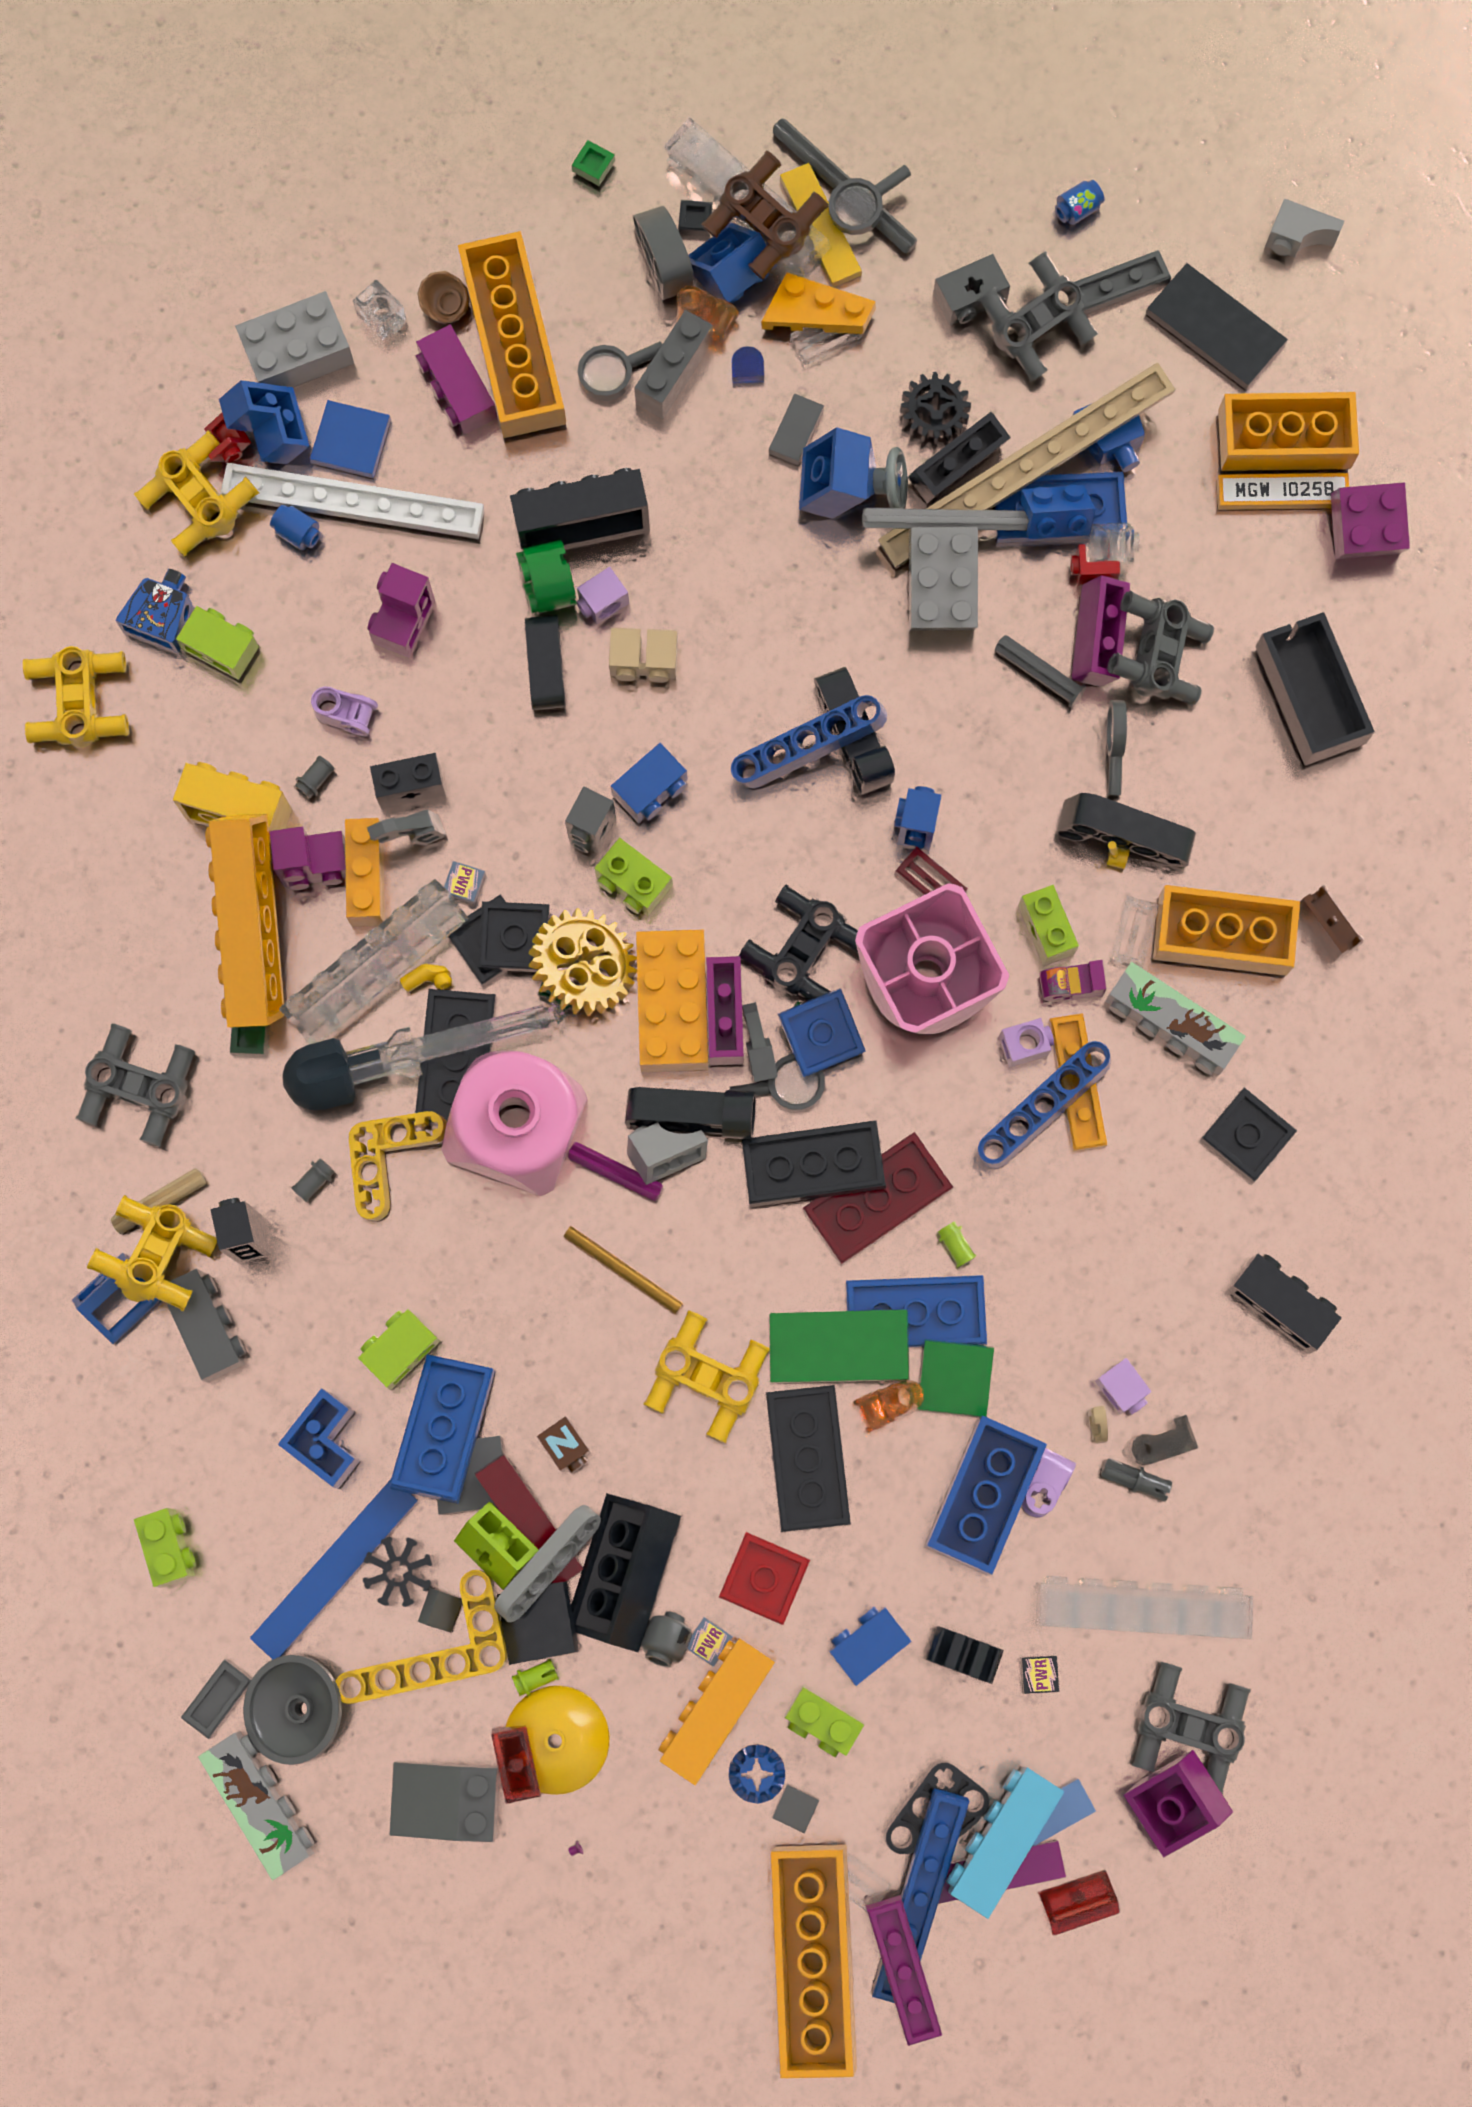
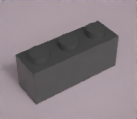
M684 310L634 387L635 402L638 406L664 419L712 345V324Z
M196 1268L171 1280L170 1282L193 1291L184 1311L170 1304H167L201 1380L208 1383L245 1365L242 1358L246 1354L245 1348L239 1336L233 1337L227 1326L232 1323V1320L224 1304L218 1306L213 1294L218 1292L211 1275L209 1273L204 1275L202 1271Z

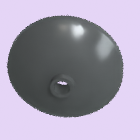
M287 1655L275 1658L257 1671L247 1688L243 1705L246 1731L256 1749L274 1762L294 1765L306 1763L317 1758L333 1742L340 1726L342 1701L339 1688L331 1673L312 1658L302 1655ZM303 1703H305L307 1706V1712L305 1715L301 1711V1706Z

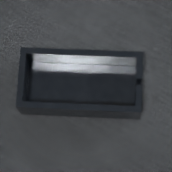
M622 468L616 470L611 475L601 477L599 475H588L583 477L581 481L572 483L558 481L550 484L547 488L538 490L524 488L516 494L510 495L521 551L524 548L558 540L562 541L565 548L650 530L648 503L640 469Z
M1322 612L1299 620L1293 628L1288 624L1262 633L1255 647L1304 765L1367 744L1375 731L1325 613Z

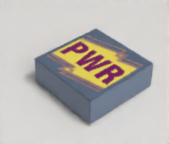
M453 861L442 893L443 895L475 905L486 873L483 870Z
M703 1617L694 1631L687 1649L714 1667L719 1660L718 1656L733 1636Z

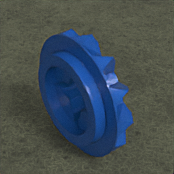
M751 1745L740 1750L732 1759L729 1767V1781L733 1791L741 1799L759 1804L772 1800L781 1791L785 1781V1767L780 1756L771 1748L763 1745ZM755 1758H758L761 1770L767 1771V1773L773 1772V1775H767V1777L761 1779L759 1790H756V1785L752 1778L741 1776V1773L753 1770Z

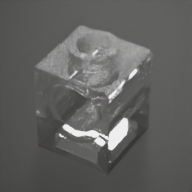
M377 279L353 299L356 314L382 340L390 334L397 333L404 325L406 315L403 305ZM380 309L389 310L384 315L375 314Z
M1130 523L1092 524L1090 558L1093 562H1134V552H1139L1140 540L1139 533L1134 532V528Z

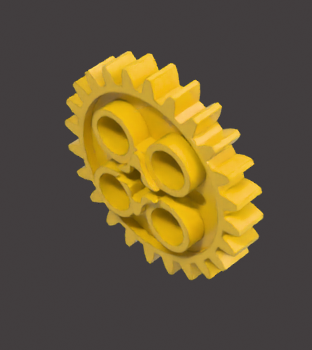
M576 908L572 916L567 910H563L559 918L553 915L549 919L548 924L543 923L538 930L539 933L532 939L535 945L532 946L528 954L535 958L529 963V967L538 969L532 979L543 981L544 984L540 987L539 991L545 992L549 990L551 992L548 1000L550 1003L557 998L561 1000V1010L570 1004L575 1015L582 1007H584L587 1016H590L595 1008L600 1014H603L608 1006L612 1009L615 1008L619 1000L622 1001L627 996V990H630L635 983L631 978L635 976L637 969L631 965L635 963L637 956L628 955V952L634 945L632 943H623L622 940L627 933L621 932L617 934L615 932L617 922L609 926L605 924V914L596 920L591 909L585 917L582 916L579 908ZM586 938L592 939L597 947L590 945ZM556 947L563 948L567 955H562ZM603 953H608V954H609V955H604V956H601V955L598 956L599 954H603ZM565 967L568 968V969L562 970V971H559V970L557 969V968H565ZM599 968L606 970L610 977L604 976ZM569 977L577 979L580 986L573 984Z

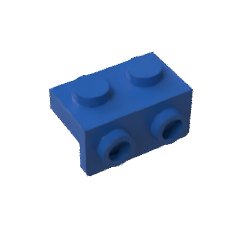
M1071 484L1059 487H1036L1021 490L1020 502L1029 519L1026 532L1028 539L1087 536L1091 533L1096 508L1084 485Z

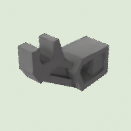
M428 809L408 815L407 817L382 820L367 827L371 840L375 841L378 839L379 843L409 836L410 842L426 846L446 836L439 815Z
M756 1002L742 1005L746 1028L750 1038V1042H746L753 1081L759 1082L778 1078L772 1045L769 1038H764Z

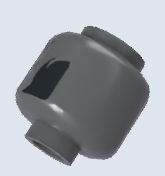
M666 1611L664 1616L657 1615L650 1618L641 1642L642 1650L646 1653L645 1658L648 1661L670 1668L672 1664L679 1663L684 1659L692 1638L690 1628L684 1624V1617L677 1613Z

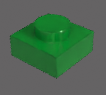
M587 140L571 165L572 172L600 186L616 161L615 154Z

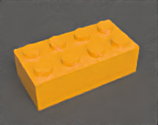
M1356 392L1224 394L1218 409L1221 471L1351 469L1359 455Z
M1165 885L1159 894L1153 960L1287 976L1295 964L1300 901Z
M704 929L636 932L641 1072L709 1070Z
M738 1638L736 1643L731 1640L727 1642L718 1656V1659L723 1662L716 1673L709 1670L698 1687L703 1694L697 1703L690 1700L678 1718L683 1725L677 1734L670 1730L658 1751L663 1753L660 1762L695 1786L775 1663V1661L741 1638Z

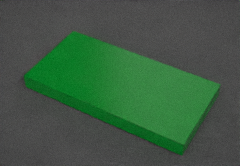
M908 1310L770 1313L771 1383L910 1380Z

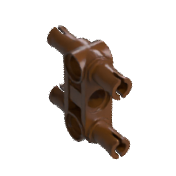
M768 150L764 152L765 154L749 172H741L727 181L725 190L720 196L719 206L701 224L715 239L719 237L718 235L734 217L737 219L741 218L755 232L760 233L762 238L766 240L767 246L748 266L762 280L765 279L766 275L781 258L785 260L802 250L805 239L810 234V226L829 207L828 203L818 193L813 191L812 195L796 213H790L764 190L763 185L781 167V162ZM739 190L749 191L744 199H734L735 194ZM786 231L796 232L792 240H781L782 235Z

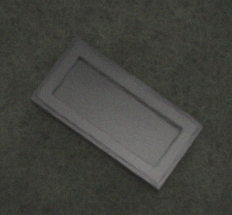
M794 393L769 447V454L798 466L803 456V448L808 445L824 411V405Z
M224 1659L181 1716V1719L207 1739H211L246 1692L252 1678L227 1659Z

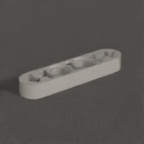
M587 1505L576 1508L499 1595L494 1605L495 1611L507 1622H514L519 1619L593 1536L600 1525V1516Z

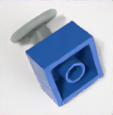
M838 427L803 448L799 510L833 519L865 501L873 494H887L890 508H905L908 495V473L904 453L899 447H893L889 451L886 467L876 468L871 437Z

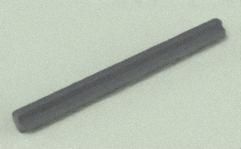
M781 118L775 123L773 134L806 164L809 163L812 170L833 189L839 183L850 179L844 171L786 119ZM850 188L841 194L868 221L873 217L876 210V201L862 188ZM883 208L881 219L875 227L901 251L908 254L917 245V238Z

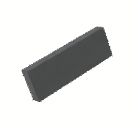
M1156 250L1075 281V283L1082 291V300L1085 307L1082 310L1085 314L1167 284L1171 281V275L1160 251Z

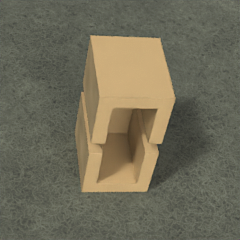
M611 628L610 676H614L621 681H633L636 677L646 676L650 681L658 683L667 682L669 679H676L677 630L647 629L646 663H641V629Z

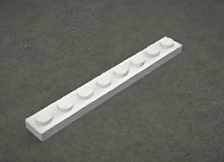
M227 463L221 494L226 495L246 476L259 491V494L249 501L250 503L280 507L281 505L293 506L300 511L479 539L485 509L482 503Z

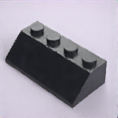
M606 1493L599 1515L601 1522L593 1534L571 1604L575 1632L639 1653L681 1516L654 1506Z

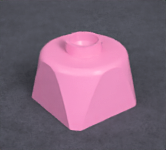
M948 883L860 926L855 939L863 974L876 1005L891 1023L910 1032L936 1034L964 1022L1001 993L1008 982V971L963 887ZM924 960L933 961L941 968L942 975L934 978L925 977L915 969V965Z
M493 1051L481 1055L467 1069L454 1098L442 1144L444 1157L448 1163L538 1196L545 1195L554 1190L587 1102L586 1093L582 1086L566 1072L551 1062L520 1051ZM517 1104L528 1109L530 1115L524 1125L511 1128L503 1124L500 1120L499 1112L506 1106Z

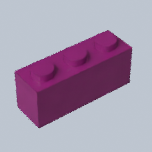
M451 324L416 341L419 354L415 355V359L423 374L429 372L433 381L429 383L432 391L438 400L443 398L448 408L444 409L453 427L458 425L463 435L498 418L495 403Z
M1101 575L1082 585L1071 680L1101 687L1120 679V676L1109 673L1107 666L1114 653L1123 655L1127 612L1121 610L1120 604L1124 594L1130 591V583Z
M740 956L706 957L710 1065L744 1064Z

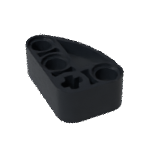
M947 1761L935 1762L928 1768L884 1830L885 1842L897 1854L914 1853L925 1816L918 1817L913 1813V1803L920 1797H926L930 1800L934 1788L964 1796L971 1790L980 1793L981 1804L975 1810H967L959 1837L971 1829L987 1812L990 1800L988 1793L953 1764ZM948 1768L951 1770L949 1773V1778L952 1780L949 1786L942 1784L941 1788L936 1786L938 1783V1778L935 1776L936 1772L939 1769L944 1772ZM900 1826L908 1828L911 1834L909 1842L904 1846H897L891 1841L893 1830Z

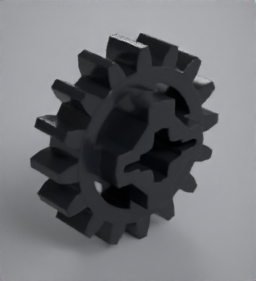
M933 372L932 379L929 380L924 374H921L919 384L911 381L909 383V391L903 392L902 401L904 403H901L900 413L905 415L903 416L902 423L903 425L912 424L910 428L911 435L917 432L922 433V442L928 436L933 437L934 444H938L940 436H944L947 442L951 441L952 431L960 435L963 428L962 424H968L969 415L967 413L971 410V402L966 400L968 399L969 392L968 390L959 391L961 387L960 380L953 384L950 383V374H946L943 379H939L937 372ZM933 405L937 406L938 410H934Z

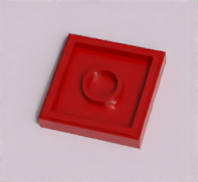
M746 1532L719 1598L784 1625L810 1559Z

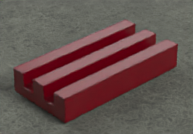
M917 846L894 873L921 896L931 891L906 871L907 868L934 890L942 887L941 884L913 862L917 858L947 884L950 883L963 887L965 893L968 890L967 887Z

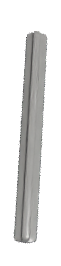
M866 508L863 510L862 523L865 528L978 527V530L1027 531L1029 522L1025 511Z

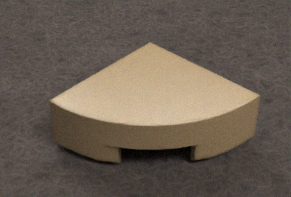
M1105 1405L1092 1407L1087 1412L1092 1440L1095 1444L1105 1443L1108 1441Z

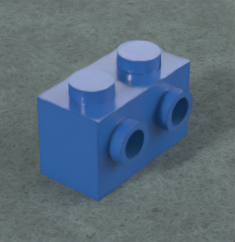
M659 743L610 786L611 793L639 824L644 818L647 820L653 818L661 810V803L669 796L675 798L686 788L687 784L685 782L688 780L687 770Z
M917 786L915 789L908 788L906 799L899 798L894 827L900 828L897 845L912 848L917 846L920 849L930 851L941 794H936L932 788Z
M875 1606L858 1619L862 1624L852 1633L846 1628L830 1641L834 1647L829 1650V1653L855 1686L912 1642L886 1607H883L880 1611Z

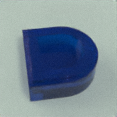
M750 346L741 347L736 350L731 361L732 382L764 381V359L761 352Z

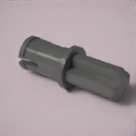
M1108 1458L1102 1468L1101 1475L1103 1478L1131 1488L1130 1491L1132 1493L1139 1491L1163 1502L1168 1498L1166 1493L1170 1494L1172 1481L1145 1472L1142 1466H1139L1137 1469Z

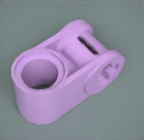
M326 686L318 688L311 697L312 708L319 722L343 729L354 735L368 736L370 730L367 727L372 712L377 710L378 707L376 701L363 695L350 694ZM326 700H332L336 703L335 707L330 711L320 710V704Z
M1045 1448L1022 1503L1024 1512L1031 1517L1039 1518L1052 1511L1062 1491L1065 1489L1076 1463ZM1040 1492L1043 1494L1042 1501L1047 1504L1037 1508L1034 1506L1035 1499L1031 1496H1035Z

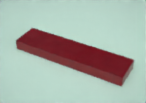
M504 1453L475 1473V1476L499 1511L539 1550L554 1534L556 1528ZM575 1556L550 1584L568 1581L583 1570Z

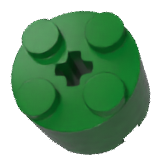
M561 540L524 548L521 552L516 553L519 570L522 572L525 582L523 583V589L531 613L537 612L540 614L577 605L569 563L563 558V554H566Z

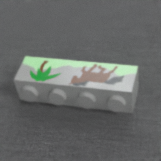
M1132 961L1105 1001L1110 1004L1109 1008L1113 1013L1125 1019L1127 1016L1139 1023L1138 1028L1151 1037L1159 1036L1167 1042L1166 1046L1171 1051L1180 1056L1188 1055L1196 1061L1195 1065L1200 1070L1210 1075L1213 1072L1218 1076L1222 1073L1246 1037Z
M241 1731L213 1746L198 1756L273 1881L313 1855L314 1852L311 1846L314 1845V1841L304 1826L299 1828L292 1817L296 1814L293 1805L285 1795L283 1797L279 1796L273 1786L277 1783V1780L267 1765L262 1767L255 1756L259 1751L253 1745L248 1734L243 1736Z

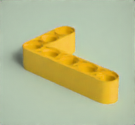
M471 1570L461 1578L460 1594L470 1644L342 1673L336 1679L341 1701L346 1704H354L488 1674L502 1669L507 1662L508 1656L501 1616L494 1609L497 1596L493 1580L482 1570ZM474 1576H481L486 1582V1589L480 1596H473L468 1590V1582ZM483 1610L489 1612L493 1618L492 1627L484 1632L480 1631L475 1625L476 1615ZM487 1646L496 1647L500 1653V1660L493 1667L487 1666L482 1660V1652ZM455 1653L461 1655L465 1660V1668L460 1674L451 1673L447 1667L448 1658ZM419 1661L427 1663L430 1667V1676L424 1682L417 1681L413 1676V1667ZM384 1669L391 1670L396 1677L394 1686L389 1690L383 1689L378 1682V1676ZM349 1677H354L360 1682L361 1690L356 1697H349L344 1692V1683Z

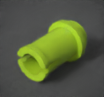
M954 1221L938 1231L941 1237L938 1241L944 1242L957 1267H960L975 1258L976 1254H974L961 1233L962 1226L958 1227Z
M547 1659V1661L523 1672L519 1669L517 1670L518 1674L512 1676L519 1696L527 1694V1697L531 1695L530 1691L554 1680H559L551 1659Z

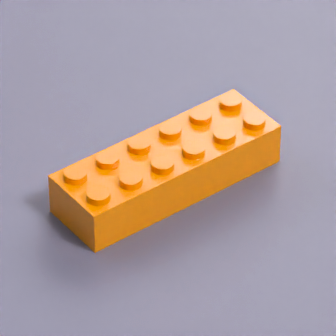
M521 231L458 245L503 438L565 425L564 405Z
M268 814L226 816L209 821V827L206 828L205 832L206 844L208 848H211L212 862L209 863L208 867L209 878L211 882H214L215 896L212 897V912L215 917L217 916L218 930L215 932V946L221 953V964L218 966V980L224 986L225 997L221 1001V1014L224 1019H227V1027L268 1026L285 1016Z
M847 1845L775 1847L771 1851L780 2078L854 2077L857 2070Z

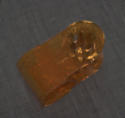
M694 285L685 286L678 292L676 301V316L678 320L684 310H687L713 325V341L724 342L726 338L725 332L731 321L736 320L739 316L737 308L728 301L719 299ZM687 302H693L697 304L698 307L695 309H688L683 305Z
M905 1380L873 1391L854 1400L853 1403L855 1406H859L867 1423L865 1430L867 1433H870L919 1408L924 1401V1392L917 1382ZM901 1388L909 1393L910 1401L907 1406L899 1400L898 1395Z

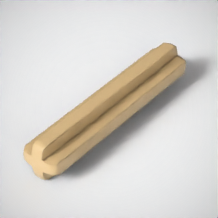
M196 1168L138 1202L150 1208L153 1206L172 1205L205 1186L206 1181L202 1173ZM116 1215L110 1219L114 1229L119 1234H123L138 1225Z

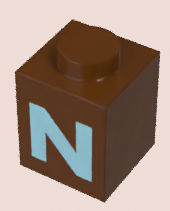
M566 1416L537 1436L562 1473L568 1469L572 1474L588 1463L586 1456L591 1452Z

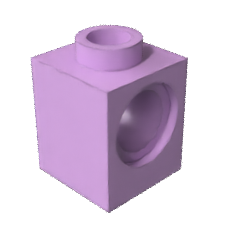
M608 567L577 587L579 600L576 603L585 618L591 616L596 624L601 623L629 604L628 591L611 567Z
M1041 1018L1002 1029L999 1035L1009 1068L1047 1057L1051 1052L1050 1046L1054 1045L1051 1029L1049 1026L1044 1027ZM1023 1035H1031L1036 1039L1037 1047L1026 1049L1020 1044L1019 1038Z
M1127 1358L1095 1380L1119 1415L1127 1410L1133 1415L1148 1404L1144 1397L1152 1392Z

